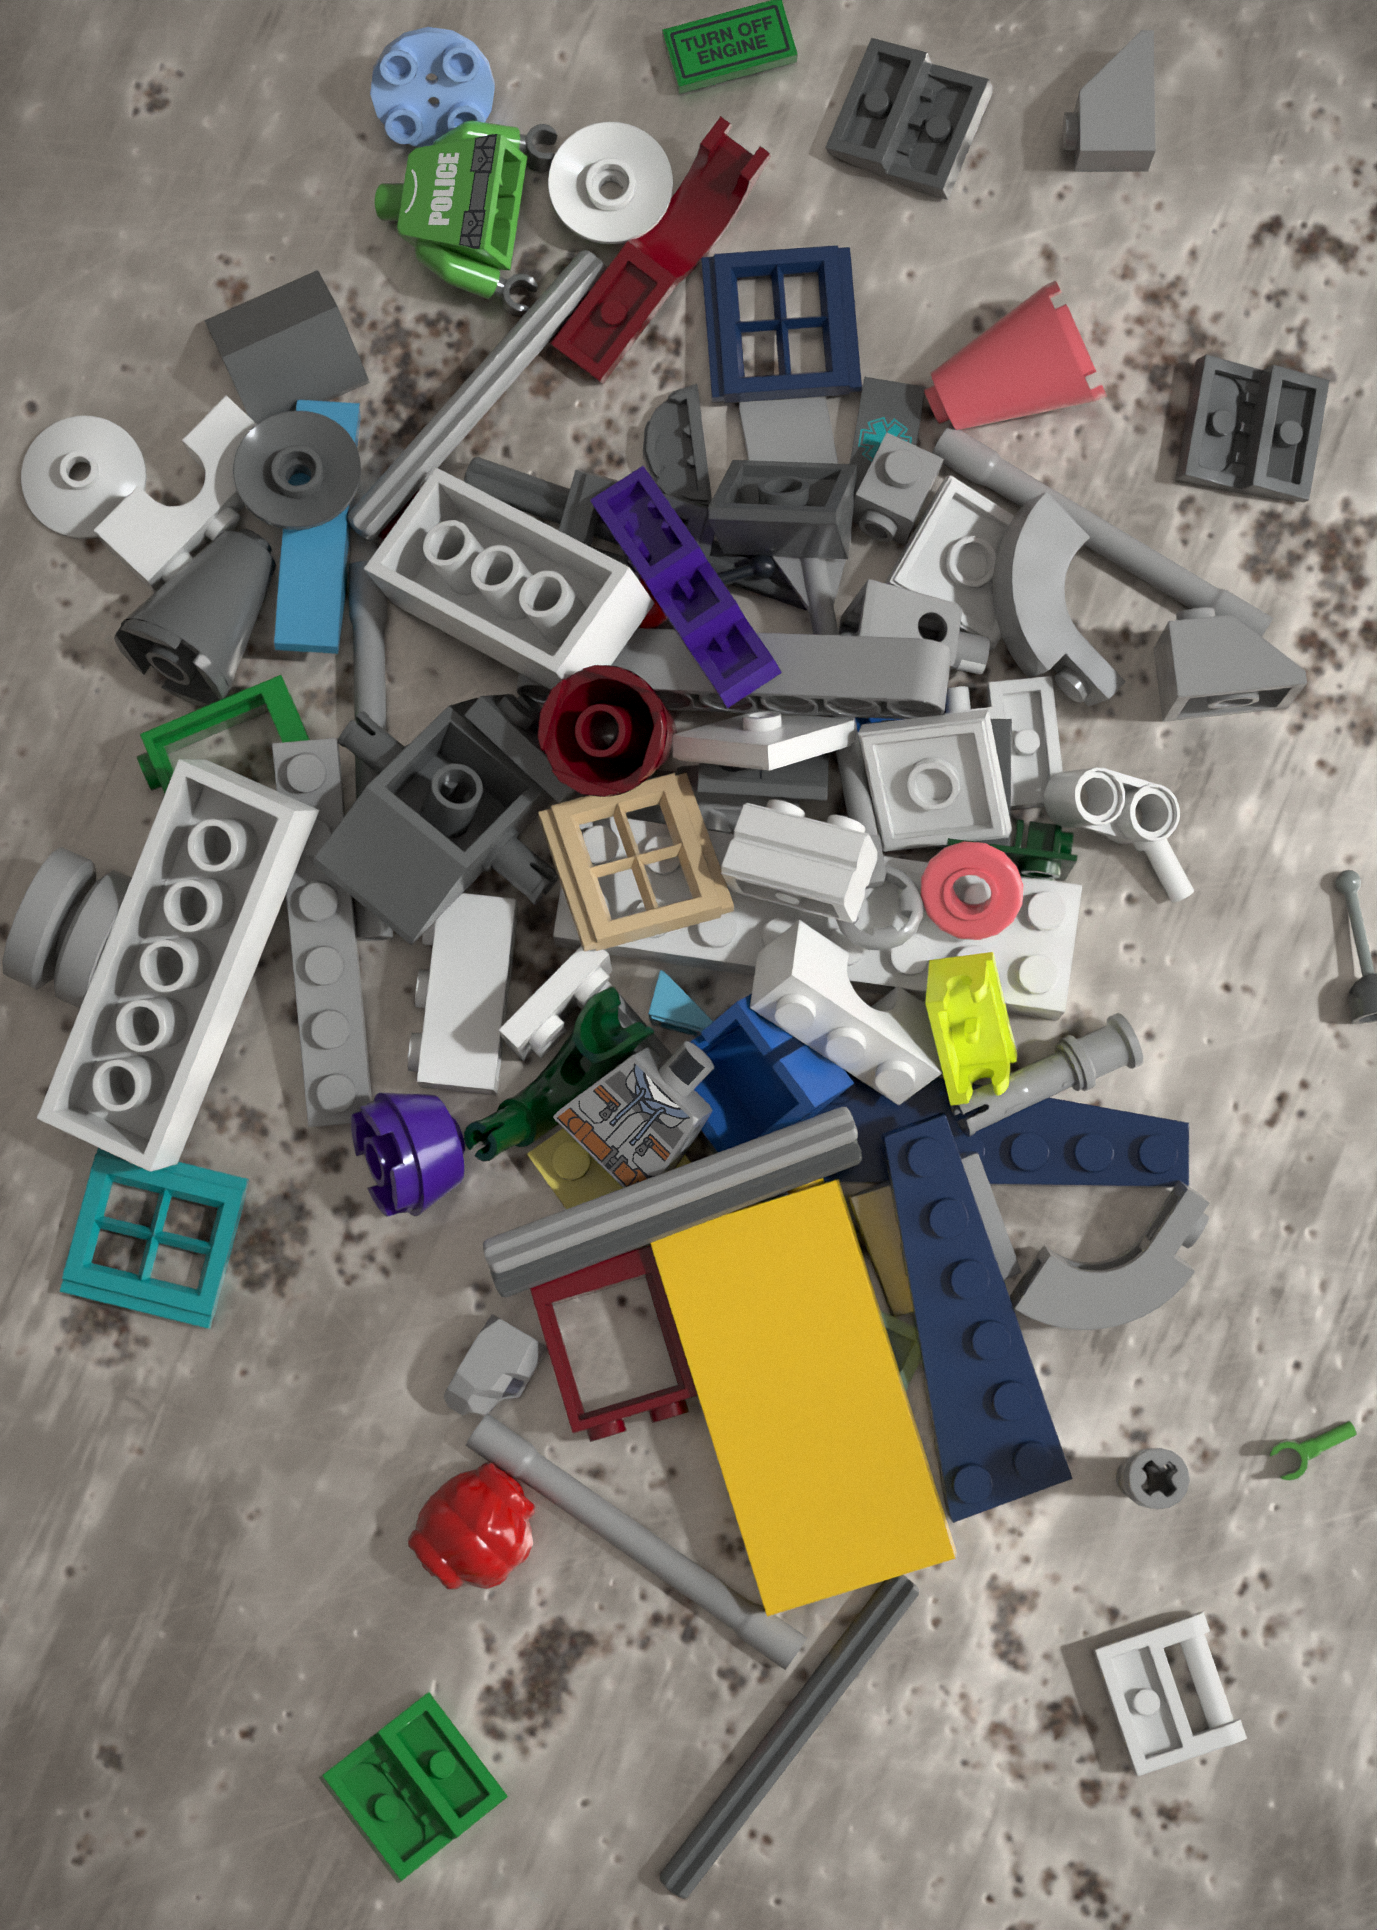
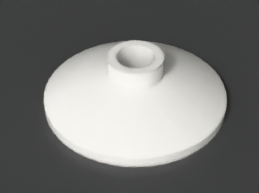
M602 122L580 129L560 146L550 166L548 187L551 203L556 214L572 232L591 242L620 244L645 235L662 219L671 200L673 176L667 155L652 136L629 124ZM608 182H615L622 187L623 191L619 197L607 199L600 194V188Z
M94 416L70 417L46 428L30 445L21 470L23 495L34 516L51 531L74 539L97 538L98 536L94 529L137 486L145 491L147 481L145 461L133 438L115 423ZM78 462H86L91 465L89 476L82 481L72 480L69 476L70 469Z

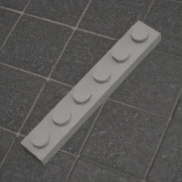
M338 738L273 743L276 791L319 810L286 892L308 1127L350 1124L352 1114L362 1111L361 1106L372 1102L353 896L313 864L315 856L345 817Z

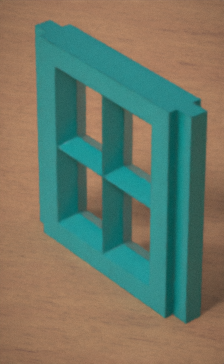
M98 1147L91 1167L59 1292L210 1329L216 1313L243 1210L249 1179L182 1162L150 1172ZM113 1182L159 1193L151 1227L104 1216ZM171 1197L218 1208L209 1242L163 1231ZM100 1229L147 1240L138 1274L91 1263ZM159 1243L206 1255L197 1289L150 1278Z

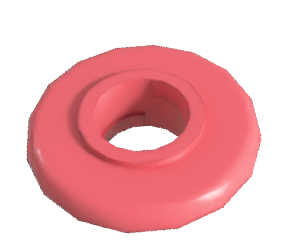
M964 841L945 847L930 859L921 877V898L927 916L940 930L958 939L982 940L998 935L1013 923L1022 906L1024 885L1017 866L1004 852L986 843ZM975 875L986 881L990 887L991 896L983 903L968 904L955 894L953 885L962 876Z

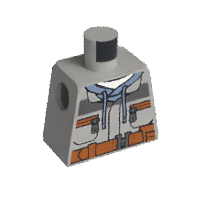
M685 1041L666 1062L653 1049L647 1047L628 1058L561 1108L553 1118L625 1188L677 1167L712 1113L710 1105L694 1089L714 1069V1065L699 1047L688 1041Z

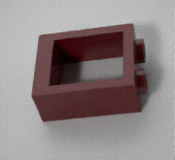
M651 1245L615 1256L530 1289L572 1433L575 1434L586 1430L589 1441L593 1442L627 1431L624 1419L649 1412L651 1422L655 1423L689 1412L686 1400L697 1397L698 1394ZM646 1278L678 1385L585 1413L554 1305Z

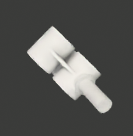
M1097 767L1065 771L1055 775L1048 782L1044 792V806L1047 815L1054 823L1061 825L1063 828L1082 827L1105 834L1108 839L1116 843H1133L1137 851L1144 850L1173 903L1185 899L1194 892L1191 883L1166 839L1176 830L1180 817L1177 799L1170 789L1160 784ZM1082 786L1086 789L1088 794V806L1086 810L1082 807L1080 801V791L1082 789ZM1137 803L1141 806L1143 813L1141 825L1137 823L1135 817Z

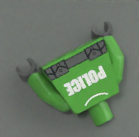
M473 120L465 121L434 140L432 145L415 148L408 155L404 183H382L378 186L375 194L377 216L382 221H398L397 229L399 236L415 248L417 260L443 281L486 299H489L493 294L501 297L502 307L507 313L515 317H522L530 307L514 302L510 297L509 291L514 287H523L528 291L537 292L538 285L534 278L527 274H516L508 280L500 277V270L511 269L526 165L534 171L546 172L550 170L555 156L551 152H539L533 145L539 143L554 145L558 135L550 125L546 124L536 125L530 129L527 135L520 134L519 128Z

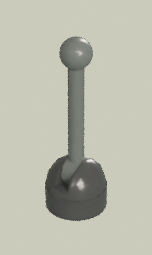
M1344 870L1336 878V887L1339 892L1345 895L1362 977L1353 984L1349 991L1348 1005L1352 1023L1355 1024L1377 1022V973L1374 972L1357 894L1361 887V878L1353 870Z

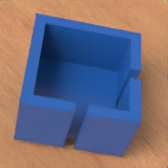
M752 993L735 1002L701 1032L702 1035L690 1041L699 1047L714 1065V1069L694 1090L712 1109L710 1117L701 1130L718 1153L814 1117L854 1084L843 1068L750 1008Z

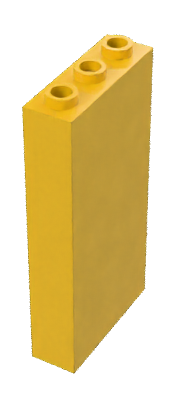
M823 1178L787 1191V1196L765 1203L760 1201L650 1243L767 1616L956 1559V1548L839 1179L825 1183Z

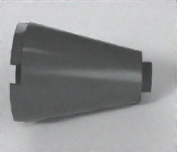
M241 529L239 532L232 530L224 531L122 621L121 627L114 637L120 652L143 675L152 666L167 677L161 688L191 704L205 707L224 699L230 692L276 569L275 560L270 555L272 552L270 544L263 537L248 529Z

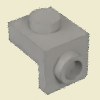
M886 433L855 495L852 522L858 524L859 528L873 539L883 542L893 540L905 545L944 459Z

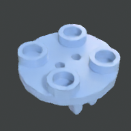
M425 27L404 32L385 46L373 66L370 95L376 115L385 125L386 133L393 141L399 144L425 147L432 145L434 140L465 121L485 122L492 111L495 82L489 61L474 42L453 30ZM432 73L435 74L437 78L435 80H429L426 76ZM431 97H436L439 100V102L436 104H432L428 101V99Z

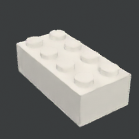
M438 468L434 469L364 567L367 574L392 604L550 690L560 681L583 670V668L593 665H612L654 605L653 600L630 567Z

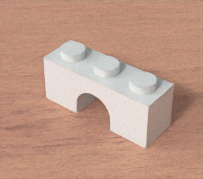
M227 396L182 440L190 457L205 470V482L200 493L192 501L184 505L166 506L156 502L142 488L137 486L94 529L102 544L154 593L187 565L211 540L214 541L226 530L233 531L241 519L238 512L245 505L236 490L233 463L241 441L257 424Z
M798 920L758 952L750 1008L900 1105L942 1074L926 1004L897 986L870 1007L856 994L849 981L847 973L849 953Z

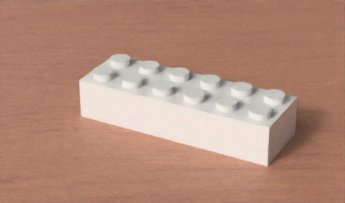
M206 759L178 760L37 1119L150 1172L178 1164L318 815V809Z

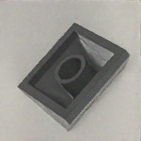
M318 270L205 320L248 416L256 424L279 413L296 411L297 400L330 401L370 383L339 308Z
M732 460L708 507L709 521L723 554H764L784 557L848 559L857 481V464Z

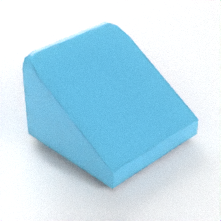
M660 970L648 1013L649 1022L653 1026L695 1037L702 1035L701 1032L713 1021L663 970Z

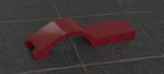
M721 116L700 143L697 156L689 172L672 196L662 219L645 235L626 242L551 343L553 347L602 384L605 383L677 285L701 263V257H706L720 240L772 157L761 146L753 155L730 138L728 133L732 125Z

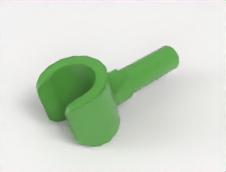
M1347 1421L1315 1438L1311 1437L1301 1443L1290 1439L1281 1440L1271 1449L1270 1457L1285 1448L1296 1450L1301 1456L1299 1467L1282 1474L1280 1478L1283 1480L1298 1479L1306 1471L1309 1460L1321 1455V1452L1356 1436L1357 1432L1353 1424Z

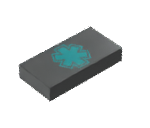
M864 377L850 464H857L855 495L886 433L916 446L925 386Z

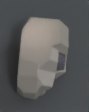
M492 1314L466 1354L443 1396L447 1406L462 1416L468 1413L487 1415L503 1399L519 1398L548 1350L547 1346Z

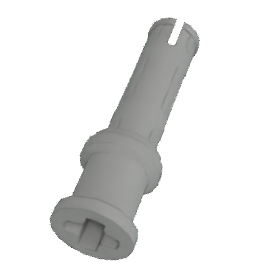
M1116 1013L1107 1018L1106 1026L1077 1039L1074 1036L1068 1035L1062 1038L1059 1044L1055 1046L1054 1054L1010 1073L1009 1086L1002 1095H995L992 1082L973 1090L968 1104L951 1106L953 1116L960 1113L965 1114L979 1107L978 1112L956 1121L965 1136L970 1137L976 1131L1070 1087L1076 1091H1087L1095 1086L1097 1078L1123 1066H1127L1130 1069L1141 1066L1143 1064L1142 1048L1130 1023L1122 1014Z
M1163 1448L1140 1450L1126 1459L1127 1462L1124 1466L1120 1465L1117 1469L1116 1482L1120 1491L1137 1505L1150 1509L1170 1508L1179 1503L1187 1493L1190 1482L1189 1471L1183 1459L1173 1451ZM1142 1468H1145L1149 1473V1482L1147 1484L1149 1487L1147 1489H1142L1141 1487L1147 1479L1146 1473Z

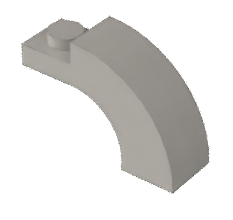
M1046 491L1028 500L1009 524L1000 543L994 566L992 588L996 620L1009 653L1028 678L1047 672L1052 668L1057 673L1054 676L1056 684L1068 697L1076 702H1084L1087 706L1109 700L1126 681L1081 635L1069 616L1064 593L1066 573L1072 558L1090 536Z
M1179 1180L1140 1239L1124 1253L1108 1260L1099 1262L1075 1261L1065 1258L1048 1247L1043 1246L1010 1295L1012 1306L1020 1313L1044 1324L1075 1330L1111 1328L1146 1316L1170 1300L1194 1274L1193 1268L1185 1260L1177 1256L1176 1253L1181 1245L1187 1249L1192 1247L1204 1231L1209 1216L1203 1212L1209 1205V1202L1200 1193Z

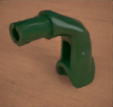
M614 986L595 994L589 999L575 1022L573 1032L533 1082L515 1096L499 1104L495 1113L481 1120H476L466 1127L464 1141L470 1151L480 1145H485L474 1155L478 1160L483 1162L490 1161L513 1146H529L549 1130L559 1125L553 1116L561 1108L626 1061L636 1047L655 1032L651 1027L648 1026L646 1028L639 1021L626 1028L621 1026L618 1019V1007L621 1005L619 993Z

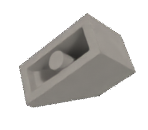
M1141 30L1079 91L1074 112L1064 113L1063 149L1074 150V172L1149 171L1156 151L1154 30Z

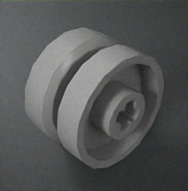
M62 847L52 852L38 870L15 915L3 955V974L36 990L54 979L55 996L66 1003L81 1008L132 877L113 870L96 881L95 864L90 859Z

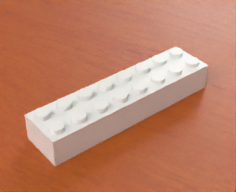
M613 816L579 825L593 867L627 858ZM628 819L640 854L674 845L667 824ZM707 830L721 867L730 841L734 839V834ZM678 856L644 865L658 907L693 898ZM884 856L885 865L905 872L916 883L921 894V877L928 863ZM632 869L597 878L612 920L646 911ZM975 875L962 876L953 885L955 894L968 904L983 903L991 896V890L986 881ZM1020 876L1024 885L1023 902L1015 920L998 935L982 940L958 939L940 930L927 916L923 905V918L916 933L903 945L887 951L867 950L853 944L840 931L834 918L731 891L727 884L734 904V912L723 914L718 919L604 950L609 955L755 976L758 952L800 920L849 953L847 973L854 991L887 995L899 986L920 1001H925L929 960L993 952L1007 1013L1058 1021L1066 1009L1082 885ZM886 880L882 887L865 889V896L858 913L859 920L854 925L859 930L870 935L873 933V928H885L890 925L899 931L909 920V918L901 914L898 894L902 890L897 885ZM561 886L553 938L556 947L578 950L581 942Z

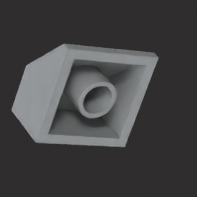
M1193 608L1178 612L1176 620L1168 621L1154 646L1163 722L1288 709L1307 684L1306 671L1236 616L1233 614L1215 616L1213 608Z

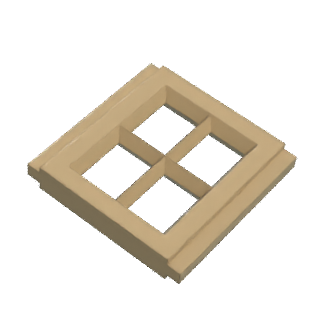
M673 773L646 780L633 790L617 796L598 797L589 795L551 805V809L538 812V819L584 952L593 949L600 951L718 919L723 914L734 912V904L730 892L721 874V867L687 773L676 776ZM659 804L674 845L640 854L626 813ZM613 816L627 858L593 867L579 825ZM678 856L693 898L658 907L644 865ZM632 869L646 911L612 920L597 878Z

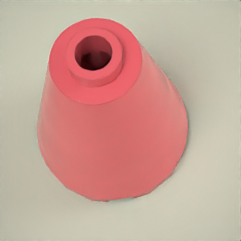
M1056 280L1044 285L930 373L934 386L925 389L924 392L939 424L950 420L955 430H962L1096 402L1107 397L1103 385L1090 389L1085 378L1097 371L1069 308L1065 304L1055 309L1051 301L1052 297L1062 293Z

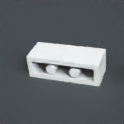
M462 893L423 933V944L433 945L430 970L419 969L416 984L415 1007L425 1008L423 1033L412 1032L407 1065L408 1071L418 1072L417 1082L421 1088L497 1096L504 1042L499 1029L506 1023L519 911L516 899Z

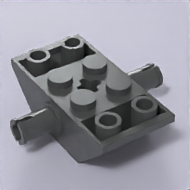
M478 698L449 705L406 746L402 745L374 722L365 711L356 715L355 720L358 723L354 720L349 722L338 739V744L346 747L379 775L363 790L315 856L313 864L411 945L484 871L489 872L494 869L526 895L534 905L542 900L543 896L541 894L543 893L546 896L559 879L556 869L552 868L518 840L519 835L538 816V812L543 811L554 798L464 716Z

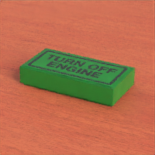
M769 0L662 29L663 42L679 94L793 64L798 59V53L782 0Z

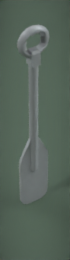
M825 396L739 402V415L748 460L838 464ZM770 556L775 566L808 610L813 635H839L834 603L846 559ZM829 716V718L854 720L855 742L851 743V746L835 751L848 818L861 823L865 827V833H869L878 852L875 868L869 885L865 889L882 887L885 880L897 885L902 890L898 894L901 914L909 918L907 924L899 931L890 925L885 928H873L872 935L859 930L854 925L859 920L858 916L853 923L838 919L836 921L840 931L853 944L867 950L887 951L903 945L916 933L923 918V901L916 883L905 872L885 865L880 835L877 834L855 717Z

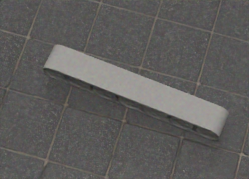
M637 628L611 665L630 670L643 678L653 688L667 710L739 713L777 711L788 715L912 719L944 715L952 650L940 642L920 638L756 633L776 661L782 673L729 708L726 707L675 630ZM519 673L517 694L521 695L523 693L537 703L544 704L551 690Z

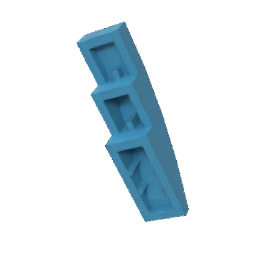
M297 400L296 411L315 412L329 417L340 424L352 437L356 447L358 446L361 422L360 403ZM298 473L293 475L288 483L293 486H300L308 483L311 478L306 474ZM354 498L341 514L323 525L303 530L283 529L274 637L275 650L338 654L351 555V526L348 524V513L353 509Z

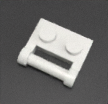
M1204 1612L1191 1614L1167 1624L1092 1648L1136 1776H1141L1236 1744L1247 1738L1241 1719H1233L1205 1637V1633L1209 1632L1210 1629ZM1177 1643L1181 1644L1209 1728L1192 1734L1163 1649Z

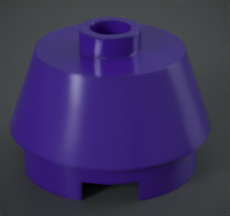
M380 1092L375 1095L373 1102L360 1107L362 1111L352 1114L351 1131L356 1157L365 1154L370 1173L377 1185L367 1189L378 1209L386 1217L407 1212L413 1216H419L463 1181V1154L465 1152L463 1134L457 1121L451 1117L444 1103L436 1095Z

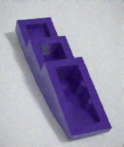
M644 466L633 471L590 500L727 708L782 673L768 649L745 618L737 602L706 559L700 546Z

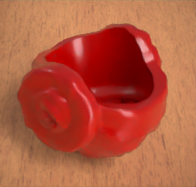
M487 1462L476 1470L462 1472L450 1478L425 1502L418 1514L416 1528L408 1537V1547L415 1552L416 1558L422 1563V1567L431 1576L437 1577L446 1589L455 1590L464 1583L478 1588L489 1589L502 1584L509 1574L529 1557L533 1546L532 1528L529 1519L535 1514V1506L524 1496L523 1489L516 1480L508 1476L505 1471L499 1470L494 1463Z

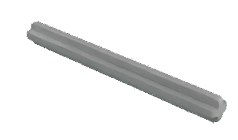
M588 250L580 251L348 513V524L355 532L369 541L374 540L427 481L434 469L441 465L573 315L607 269L599 258Z
M839 1107L488 1238L482 1243L486 1261L492 1272L503 1273L854 1142L858 1138V1130L847 1107Z

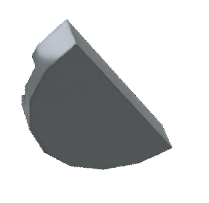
M694 384L673 391L668 396V399L655 409L644 429L643 458L648 473L663 494L709 507L712 496L698 385Z

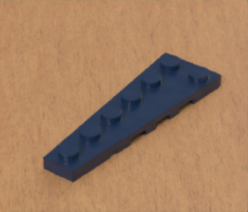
M846 1070L845 1072L854 1084L815 1115L818 1116L839 1107H847L857 1127V1141L862 1152L860 1164L824 1177L825 1183L839 1179L840 1183L879 1184L889 1180L881 1134L943 1112L946 1114L959 1154L961 1155L969 1151L978 1152L990 1186L1174 1188L1179 1180L1189 1186L1188 1122L1049 1097L967 1137L961 1131L956 1121L978 1112L979 1107L965 1114L960 1113L953 1116L944 1078H935L898 1105ZM972 1084V1089L975 1090L983 1085Z
M940 1112L881 1134L895 1218L900 1232V1247L905 1276L908 1279L914 1315L912 1316L922 1359L926 1397L931 1411L935 1435L934 1443L945 1507L950 1520L955 1523L1073 1478L946 1114Z

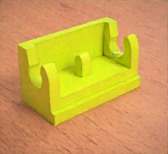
M988 952L929 960L925 1004L950 1105L968 1104L973 1094L972 1084L981 1078H992L991 1081L995 1095H1002L1009 1086L1010 1063L1017 1062V1052L994 953Z

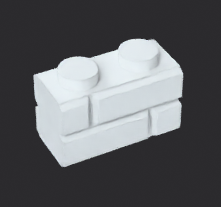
M769 800L766 807L751 803L744 804L734 830V839L730 841L721 866V874L731 891L841 921L855 922L865 896V888L869 885L875 868L878 853L869 833H865V827L853 819L840 815H830L826 823L806 818L802 809L781 800Z

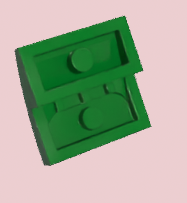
M430 1692L426 1693L319 1777L320 1781L397 1883L403 1881L508 1797Z

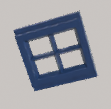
M838 245L720 253L714 254L713 257H701L712 402L736 403L836 396L862 391L850 247L838 248ZM818 272L821 316L787 318L783 274ZM771 275L775 319L740 321L737 278ZM822 327L826 371L791 373L788 330ZM776 331L779 374L745 377L741 333Z

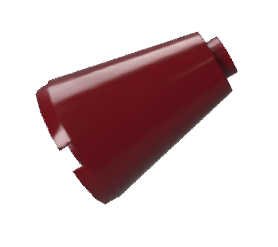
M593 665L583 668V670L576 672L567 679H563L552 688L540 712L538 739L541 750L545 751L547 759L553 768L551 771L560 782L581 794L611 797L624 794L641 785L672 755L673 735L677 734V728L673 718L656 692L643 678L625 668L611 665Z

